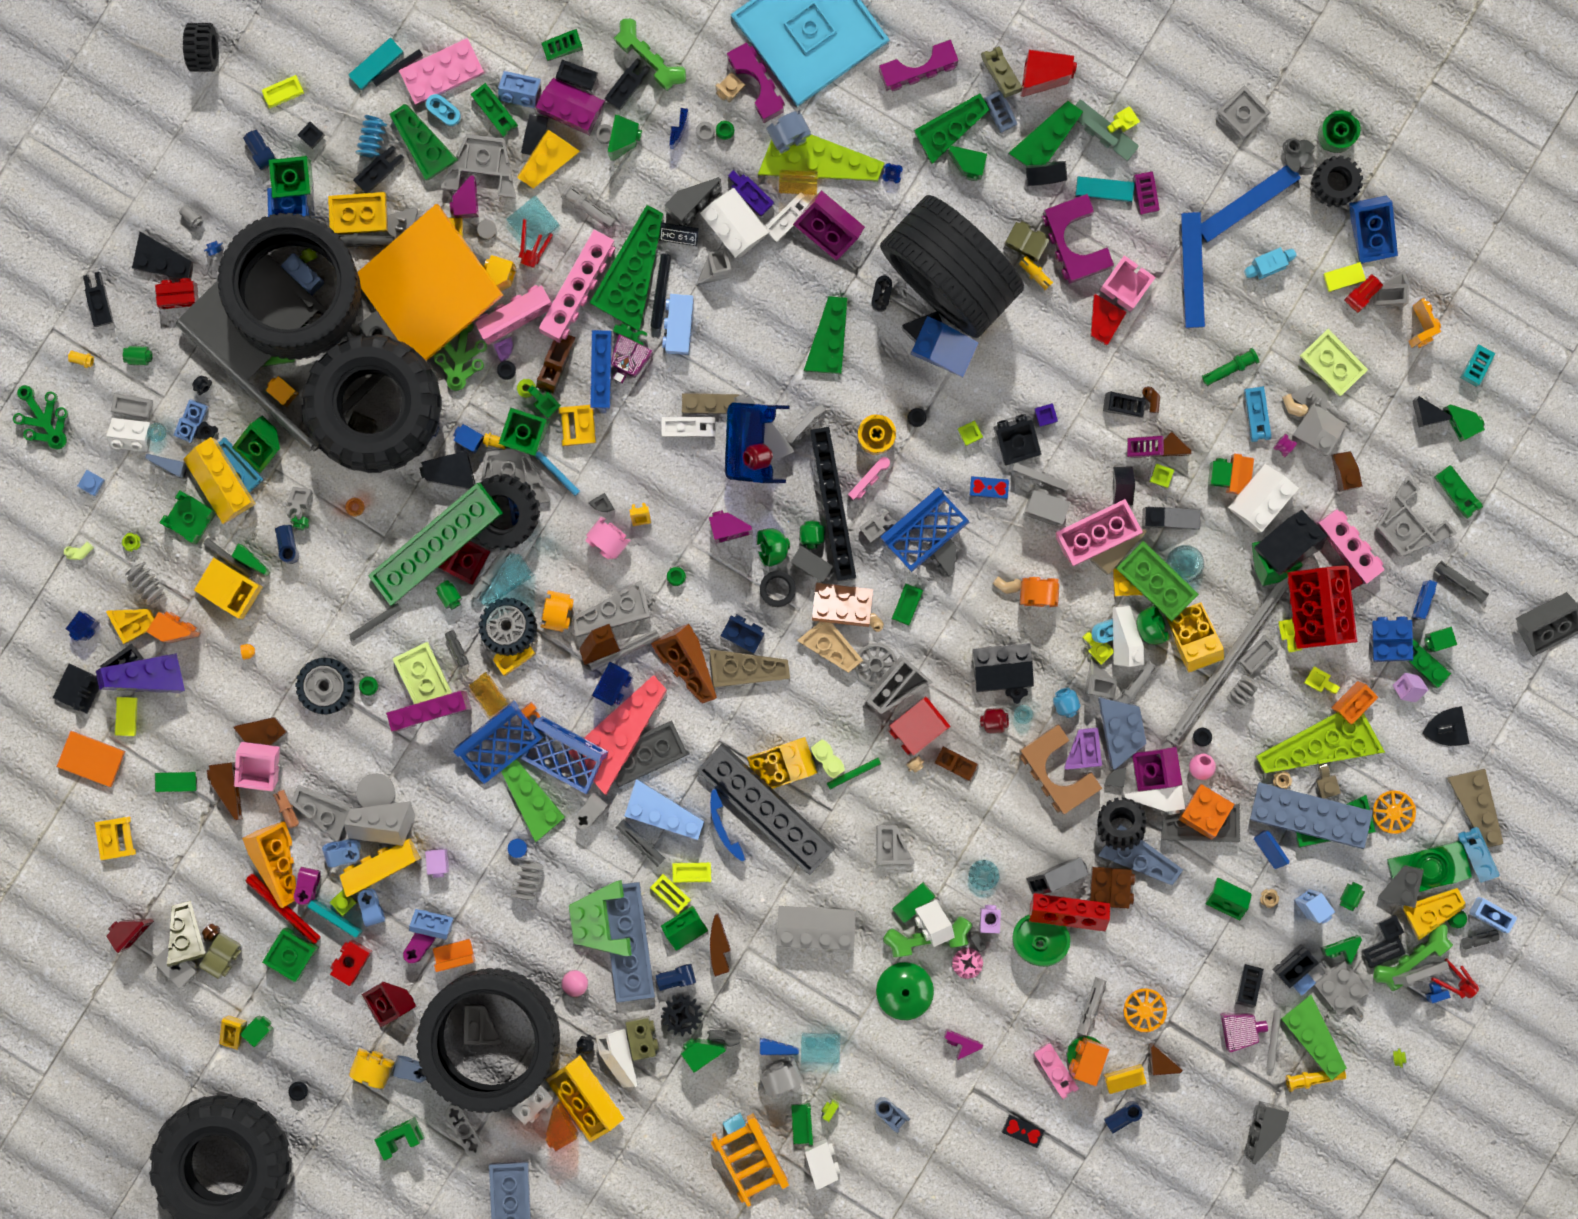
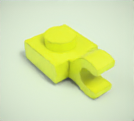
M1129 106L1113 116L1114 121L1106 128L1110 134L1119 128L1124 133L1136 126L1140 121Z
M1292 619L1278 621L1281 639H1287L1289 653L1302 650L1296 648Z
M1087 632L1082 637L1091 646L1087 651L1100 665L1114 653V650L1107 642H1095L1090 632Z
M1315 666L1312 667L1304 681V684L1319 692H1322L1325 688L1327 691L1337 694L1340 688L1328 681L1331 675Z

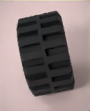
M187 23L183 32V55L185 64L190 72H214L217 67L219 55L218 38L212 23Z
M1341 155L1337 158L1332 156L1330 159L1324 160L1312 175L1314 177L1311 179V184H1313L1311 189L1312 192H1316L1315 198L1319 197L1321 199L1320 203L1326 202L1328 207L1332 205L1334 207L1344 206L1359 194V190L1363 186V183H1361L1363 175H1360L1362 170L1361 168L1357 169V163L1355 161L1351 163V158L1349 157L1343 159L1344 156ZM1337 172L1344 176L1347 184L1344 191H1336L1330 187L1327 179L1329 173Z
M1118 797L1114 798V802L1111 800L1107 801L1106 806L1103 805L1101 807L1097 820V832L1100 835L1101 841H1106L1105 845L1107 847L1112 845L1114 850L1121 848V851H1125L1126 847L1129 850L1133 849L1134 844L1138 846L1140 840H1143L1146 831L1144 809L1141 810V805L1139 803L1135 805L1132 799L1126 801L1127 798L1122 797V800H1119ZM1116 818H1126L1133 826L1127 830H1117L1111 825V822Z

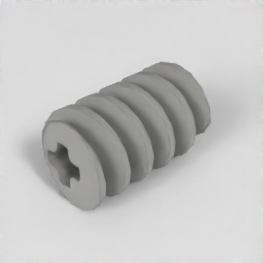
M143 562L132 567L126 572L125 576L128 575L127 580L129 582L133 581L132 586L134 588L138 587L136 592L142 593L141 598L143 600L147 599L146 605L149 606L164 596L162 591L165 587H157L160 581H152L155 574L148 576L151 569L147 568L144 570L143 567L146 563Z
M521 858L525 861V864H519L523 871L517 872L521 879H515L519 886H513L517 893L511 894V896L522 900L535 899V895L531 892L537 891L534 885L540 882L535 877H541L542 874L538 870H542L544 866L537 861Z

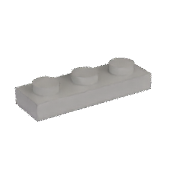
M1014 463L1011 472L1015 473V477L1025 480V477L1029 478L1033 484L1041 487L1043 484L1050 487L1049 490L1058 494L1061 491L1065 492L1069 483L1018 463Z
M1447 961L1433 962L1392 978L1394 985L1403 984V987L1415 985V981L1429 980L1428 976L1436 977L1442 975V971L1449 969Z

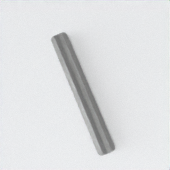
M653 630L620 646L619 652L589 663L592 671H595L658 640L660 636L657 630Z

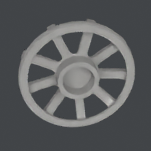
M880 643L868 644L858 652L860 656L865 650L870 659H863L862 662L868 665L859 670L858 666H856L855 672L861 681L871 686L877 684L869 681L872 674L876 673L877 681H879V672L882 671L884 674L887 672L884 666H892L897 660L894 652L888 646ZM877 646L876 655L872 656L868 648ZM880 647L888 651L881 658L879 657ZM891 654L894 662L884 663V659ZM869 669L870 673L867 676V678L864 679L860 672Z

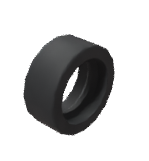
M778 570L770 572L761 581V597L765 603L772 607L786 606L795 596V581L786 572ZM774 578H782L789 585V593L782 600H773L767 594V584Z

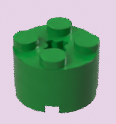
M1334 111L1319 126L1318 140L1321 147L1332 153L1347 151L1360 136V123L1348 111Z

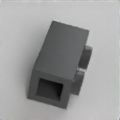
M800 546L791 560V564L821 583L825 580L829 581L834 574L831 564Z

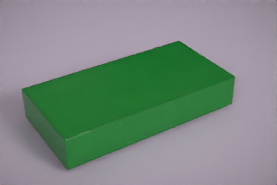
M905 583L891 619L909 626L923 590Z

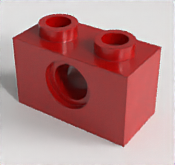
M355 940L344 943L340 950L342 955L339 960L336 958L330 967L332 969L330 975L348 986L354 984L372 953V950ZM346 957H351L354 960L353 967L346 965Z

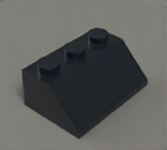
M1030 643L976 648L972 650L976 693L1034 687Z

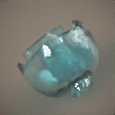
M1191 545L1175 547L1167 556L1166 563L1187 583L1196 580L1204 570L1202 553Z

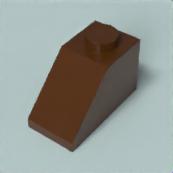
M1348 451L1331 455L1339 492L1363 487L1359 467L1352 452Z
M610 624L591 630L579 650L584 665L617 653L620 651Z

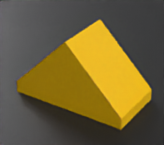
M230 1015L224 1017L221 1021L219 1044L238 1050L242 1039L240 1034L245 1029L247 1021Z

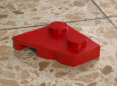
M1095 294L1093 296L1090 337L1107 346L1127 312Z

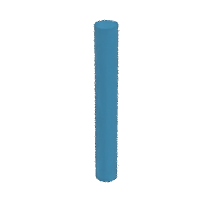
M541 451L537 452L535 457L576 496L580 490Z

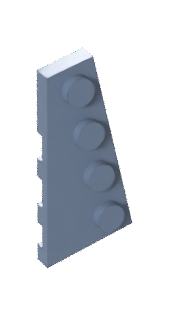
M1120 824L1117 830H1127V828ZM1140 840L1138 846L1134 844L1133 849L1129 850L1126 847L1125 851H1121V848L1114 850L1112 845L1110 847L1104 845L1098 854L1100 857L1170 885L1174 884L1183 871L1181 867L1143 840Z

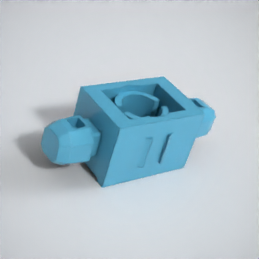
M1280 247L1255 258L1252 265L1244 270L1246 278H1253L1258 275L1259 280L1286 269V266L1289 265L1288 262L1294 260L1297 256L1295 250L1288 249L1283 253Z

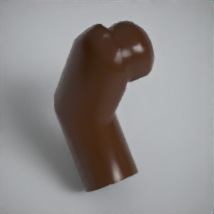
M1150 386L1144 387L1142 394L1150 402L1149 412L1159 413L1161 398L1159 393Z

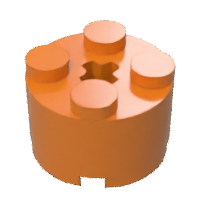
M1022 578L1020 605L1033 607L1050 605V607H1058L1059 579Z

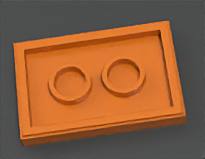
M70 731L56 767L112 787L126 751Z

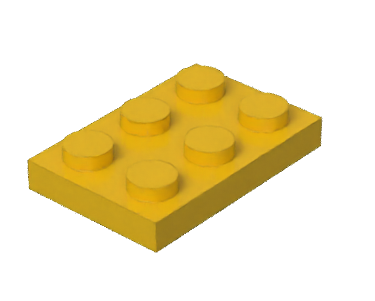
M385 192L328 196L329 227L334 233L354 234L388 231Z

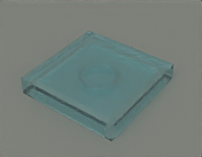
M536 195L506 219L520 237L523 219L527 220L525 243L530 249L534 247L539 234L542 235V241L560 226Z

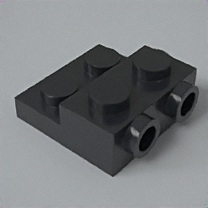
M1021 414L1016 416L1013 421L1001 420L997 422V426L993 427L1005 466L1042 455L1033 419L1030 416Z

